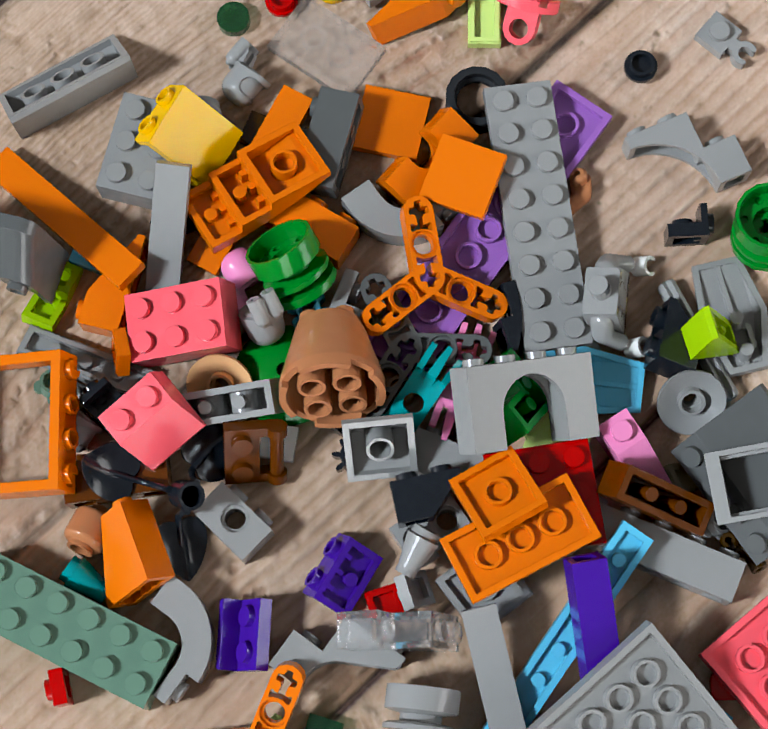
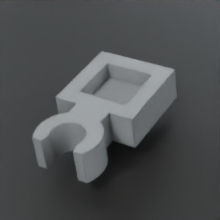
M718 11L711 16L694 37L696 42L718 59L725 53L728 54L732 65L738 69H742L746 63L744 59L739 57L738 53L746 52L749 56L753 57L757 50L752 43L738 40L742 30Z

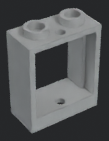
M768 442L704 454L717 525L768 517V507L731 513L721 461L768 453Z

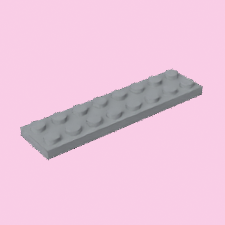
M550 80L483 88L482 94L491 150L506 154L508 157L497 189L511 278L516 282L521 302V342L523 354L525 355L524 352L540 350L551 351L563 347L591 346L593 344L591 327L586 325L582 315L584 284Z

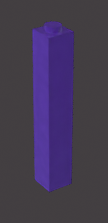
M598 551L563 558L580 680L619 645L607 557Z

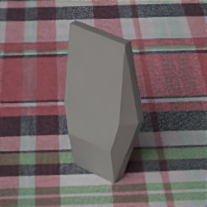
M737 256L692 266L691 271L697 310L699 311L701 308L709 305L730 321L739 353L719 357L730 378L768 369L767 307L745 265L740 262Z

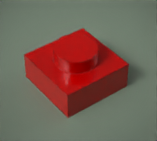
M62 667L47 670L49 679L44 680L47 700H53V706L56 707L74 705L68 670Z

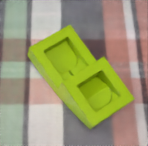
M66 262L53 303H46L34 293L21 314L22 322L54 333L74 295L83 274V268Z

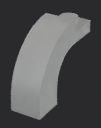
M367 180L341 198L342 209L347 215L356 220V226L362 232L386 244L405 246L400 221L401 208L386 202L370 180ZM431 203L434 209L438 237H440L444 232V224L441 220L444 218L445 221H449L459 212ZM417 208L411 209L409 214L415 215L418 223L414 230L411 229L414 232L420 229L419 219L424 212L418 211ZM419 237L414 240V245H420L429 241Z
M175 576L162 586L151 601L153 606L174 621L181 635L182 645L179 659L153 695L166 705H170L172 701L178 703L190 686L186 683L189 677L199 684L203 683L211 668L215 652V631L206 606L192 589Z

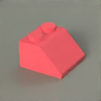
M151 371L97 417L121 447L151 470L157 469L206 426L204 421L163 371Z

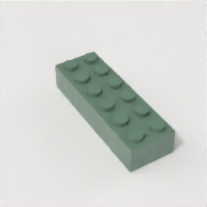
M0 554V636L149 711L156 698L153 695L167 677L181 650V646Z

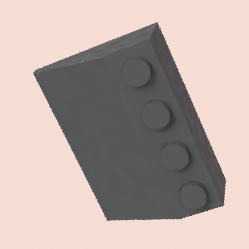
M763 383L758 385L671 451L708 501L713 503L704 454L768 442V389ZM768 453L721 461L732 514L768 507ZM768 517L726 524L756 566L768 558Z

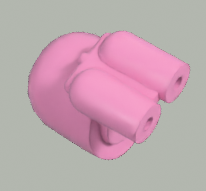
M243 247L230 251L221 262V272L224 278L235 283L238 313L248 300L245 292L259 282L245 258L248 248Z

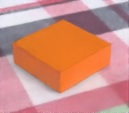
M126 327L114 328L112 331L111 352L115 373L118 377L130 376L131 352Z

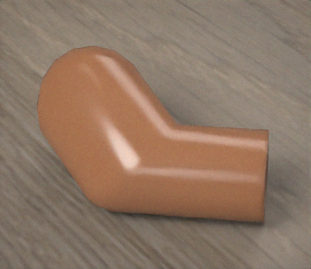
M583 168L574 169L569 176V198L572 215L589 203L592 198L591 176Z

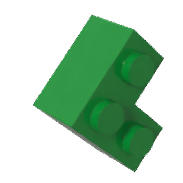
M510 348L502 354H515V359L521 360V358L517 355L513 348ZM522 376L511 385L504 400L503 410L507 447L528 434L548 411L547 399L543 390L534 380L526 376Z

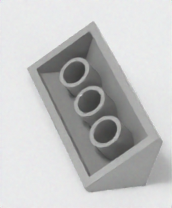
M112 34L0 94V102L20 138L24 139L138 78L129 54L116 36Z

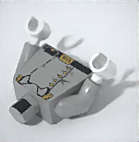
M604 254L597 260L595 267L586 268L582 307L583 318L586 325L591 327L592 337L596 342L618 351L623 350L625 356L629 359L645 357L646 355L643 354L640 346L645 345L647 338L641 336L628 339L625 335L629 273L631 272L636 277L653 276L655 272H649L646 265L647 261H655V258L653 256H636L632 258L626 255Z

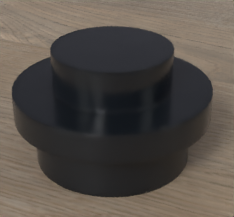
M637 50L627 56L624 63V72L631 81L646 83L655 76L658 67L657 61L648 51Z

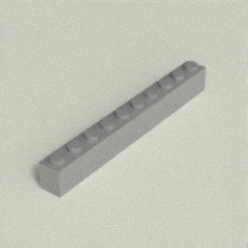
M427 426L426 430L418 427L415 432L417 476L431 473L430 468L442 464H451V468L460 467L462 473L483 461V455L485 454L460 455L458 443L448 439L447 441L441 440V430ZM599 496L607 542L622 520L654 540L636 569L725 606L732 603L747 564L739 560L740 555L722 547L719 548V551L705 546L707 541L698 536L687 534L686 537L673 533L674 528L671 525L658 520H654L652 524L639 519L641 516L639 512L623 506L620 510L607 505V499ZM606 544L586 548L600 553Z

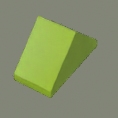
M709 305L701 308L681 328L690 360L739 353L730 321Z

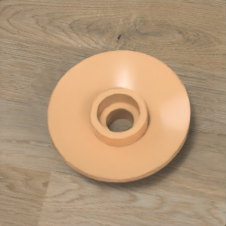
M210 354L200 358L191 367L187 375L186 388L187 393L224 387L219 383L218 378L226 380L229 385L253 382V379L248 369L239 360L225 354Z

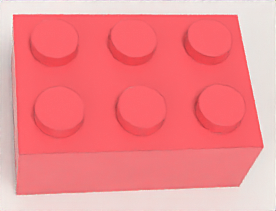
M214 277L124 295L131 363L150 368L199 359L210 354H227L243 351L236 286L231 281L221 277Z

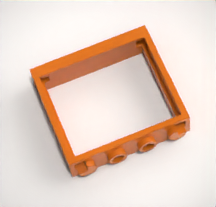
M61 349L0 355V371L51 366L48 479L0 483V500L75 494V477L78 475L76 448L79 443V436L76 430V415L79 411L77 379L80 375V371L77 370L76 355Z

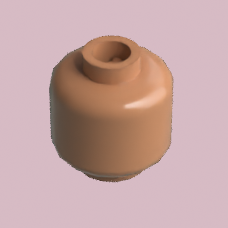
M94 503L92 506L84 505L78 507L64 531V536L68 541V548L78 555L90 558L92 555L102 554L101 516L109 509L97 503Z

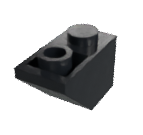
M670 297L661 306L654 308L649 320V324L652 326L651 335L646 340L643 348V354L646 355L643 369L668 379L685 370L696 371L698 359L690 360L681 328L689 321V318L676 298Z
M442 464L430 468L431 473L417 476L416 471L396 475V481L390 482V490L399 528L413 526L415 523L422 524L434 521L453 492L448 480L461 473L460 467L451 468V464Z

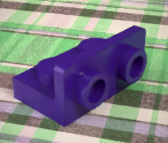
M338 533L336 537L331 538L326 544L323 551L324 557L318 567L313 568L307 575L305 580L306 587L303 593L317 600L341 617L347 618L383 558L352 537Z
M222 598L220 600L215 665L217 670L237 672L268 671L272 599L254 598L239 600Z

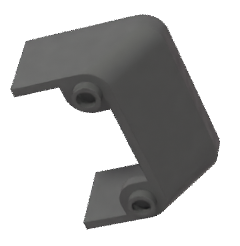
M0 212V280L7 284L6 289L10 292L26 296L28 291L33 292L46 303L52 304L69 253L37 223L19 216Z

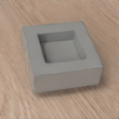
M419 570L414 579L403 574L393 578L404 612L424 608L436 603L425 570Z

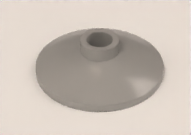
M685 370L669 378L660 389L657 397L658 414L662 422L672 431L679 434L692 435L726 409V393L721 382L712 374L702 370ZM695 394L693 400H683L685 396Z

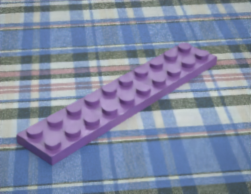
M556 80L551 88L566 180H568L572 171L578 167L611 122L612 115L559 80ZM497 187L484 221L458 213L439 238L443 267L487 286H491L509 261ZM433 260L424 262L426 272L420 278L421 281L428 283V287L435 281V277H429L427 266ZM461 284L452 285L451 294L453 298L457 301H465L468 297L467 289ZM401 290L397 296L402 306L407 308L410 306L411 298L407 292ZM476 292V297L470 304L471 306L474 307V305L479 301L477 300V297L480 295V293ZM431 299L426 300L408 314L417 333L456 334L461 323L469 316ZM401 320L391 328H396L397 326H399ZM368 335L376 357L381 360L389 348L382 335ZM410 342L408 345L401 344L399 347L402 350V355L398 362L394 357H391L389 361L397 363L405 371L407 366H404L402 361L408 353L412 355L416 353L413 347L414 342ZM447 342L437 343L438 346L433 353L434 357L438 358L448 345ZM425 367L423 370L428 372L431 367Z

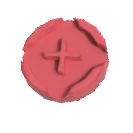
M497 0L507 5L503 22L504 37L514 45H523L531 42L538 32L542 15H557L561 1ZM516 19H522L527 24L528 32L524 37L517 36L513 31V23Z

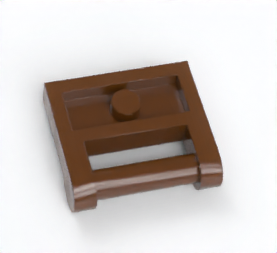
M265 419L223 422L225 485L268 482L279 486L286 483L287 468L284 466V438L287 436V423L284 420ZM260 437H268L270 439L269 465H260Z

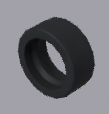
M472 66L459 71L451 78L446 88L445 108L452 107L478 134L488 132L486 116L479 118L464 114L459 109L457 96L464 86L472 83L484 84L488 87L505 86L506 83L497 72L486 67Z

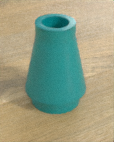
M75 555L63 570L59 579L65 583L64 587L92 598L101 604L106 598L105 579L86 558L81 560Z

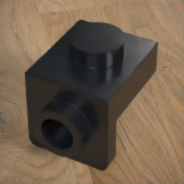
M103 377L100 381L98 379L91 381L82 390L83 396L79 401L105 428L97 417L122 395L106 377Z

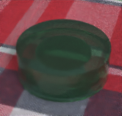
M228 2L221 6L217 13L219 29L225 35L237 37L243 35L249 29L250 15L248 9L243 4Z

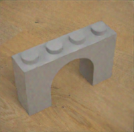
M576 346L556 348V355L546 356V350L524 352L525 359L516 360L515 354L493 356L494 363L484 364V358L462 360L463 367L449 369L459 454L478 455L508 450L503 410L504 400L511 385L522 376L534 380L546 396L552 441H572L599 437L600 430L591 352L577 353Z

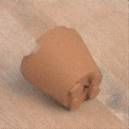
M340 305L336 308L308 309L301 312L279 380V403L284 412L291 418L299 416L314 421V427L342 428L341 420L366 418V414L373 411L377 406H383L386 399L385 378L368 333L360 317L355 314L354 309L348 305Z

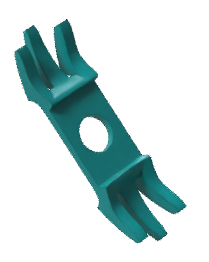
M432 341L384 416L413 413L414 432L417 430L440 394L451 381L450 371H448L442 381L437 379L454 349L451 346L445 349L431 369L426 372L423 369L438 346L437 343ZM458 359L452 368L461 367L462 360ZM410 393L419 394L424 401L422 410L419 412L408 411L404 406L406 395Z

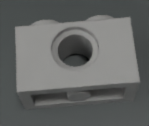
M221 482L205 498L201 507L192 512L246 564L275 535L269 527L273 521L260 508L253 512L245 504L249 498L235 484L229 488ZM235 512H241L246 517L244 525L239 529H231L227 525L229 516Z

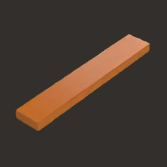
M284 84L252 143L295 120L301 128L310 111L312 98ZM200 234L186 260L218 277L221 272L223 258L233 250L237 241L213 254Z
M6 147L0 153V186L116 287L123 291L143 271L146 266L140 259L10 148Z

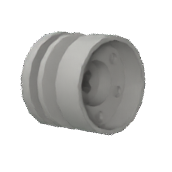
M387 683L384 707L399 712L400 716L399 720L383 721L382 727L388 729H454L442 725V717L459 716L461 691L414 684Z

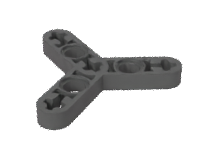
M373 273L363 279L360 291L366 305L377 298L375 294H367L371 291L370 285L376 282L378 286L385 285L381 290L382 294L392 287L386 276ZM394 292L393 299L395 304L404 308L396 292ZM386 306L377 315L371 313L375 322L381 327L380 321L389 310ZM407 315L401 320L399 326L390 328L382 334L389 348L379 362L382 372L387 369L395 370L399 375V380L394 386L386 387V395L389 396L383 406H377L378 412L376 414L370 412L366 417L385 415L432 341L435 343L447 342L454 348L443 368H452L456 363L458 356L457 342H463V350H472L474 344H481L482 350H487V353L481 354L480 358H484V364H489L493 355L490 341L478 334L417 333ZM410 342H414L413 347L416 353L414 355L408 353L402 361L403 365L407 366L405 371L397 363L389 361L391 357H394L398 362L402 355V350L399 347L401 344L408 345ZM462 353L463 360L473 359V355L471 353ZM433 354L425 367H432L437 361Z

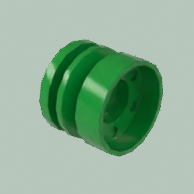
M768 183L755 185L740 198L737 203L730 235L733 253L740 262L753 270L768 272Z
M302 219L289 220L266 231L253 242L247 250L245 257L258 280L264 282V289L274 288L284 311L303 307L318 299L332 286L337 276L334 265L329 260L325 250L320 248V242L309 223Z

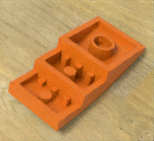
M295 120L238 150L236 159L208 173V181L190 190L188 216L213 254L250 234L303 198L331 175V171Z

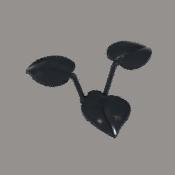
M223 424L206 425L182 446L181 455L186 462L191 464L188 469L190 481L180 479L173 482L171 486L136 477L135 475L140 469V460L117 442L103 444L83 456L81 460L83 477L90 489L99 497L109 501L129 497L132 492L133 483L167 492L171 504L181 508L175 515V522H163L158 526L174 573L186 581H191L199 570L206 552L207 530L204 523L198 517L187 516L183 519L182 517L201 507L205 500L204 489L200 485V480L197 479L196 474L201 480L206 482H219L225 479Z

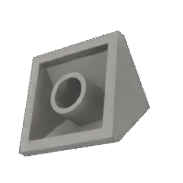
M413 413L341 420L348 482L395 478L398 474L416 471L418 475Z

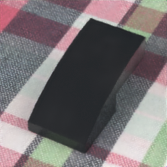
M515 280L502 283L497 288V290L505 295L508 302L506 313L492 327L493 332L497 333L496 341L501 355L510 348H513L516 352L521 339L522 311Z

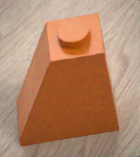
M132 497L120 498L112 503L113 507L101 516L105 593L108 609L137 605L175 576L148 499L133 500Z

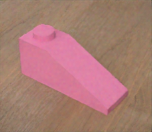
M627 408L599 425L600 436L596 437V439L611 460L633 465L671 483L648 439Z

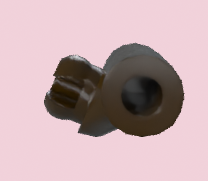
M731 531L721 535V547L738 553L740 558L746 561L752 574L767 568L766 561L756 566Z

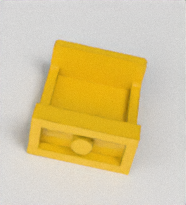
M169 85L160 91L153 111L139 124V133L135 141L140 145L149 146L167 161L191 164L190 184L196 187L208 181V173L224 165L243 132L185 85Z

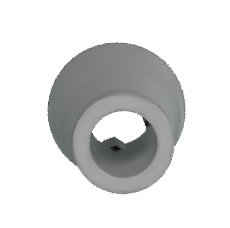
M415 523L412 530L408 529L399 563L395 570L414 579L418 571L439 547L437 542L440 535Z

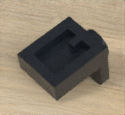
M707 203L699 204L696 211V222H692L691 219L682 218L667 224L663 234L664 247L706 244L709 235L714 233L713 213H708Z

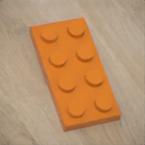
M567 473L538 487L548 502V508L489 542L485 543L473 522L439 539L473 605L602 537Z

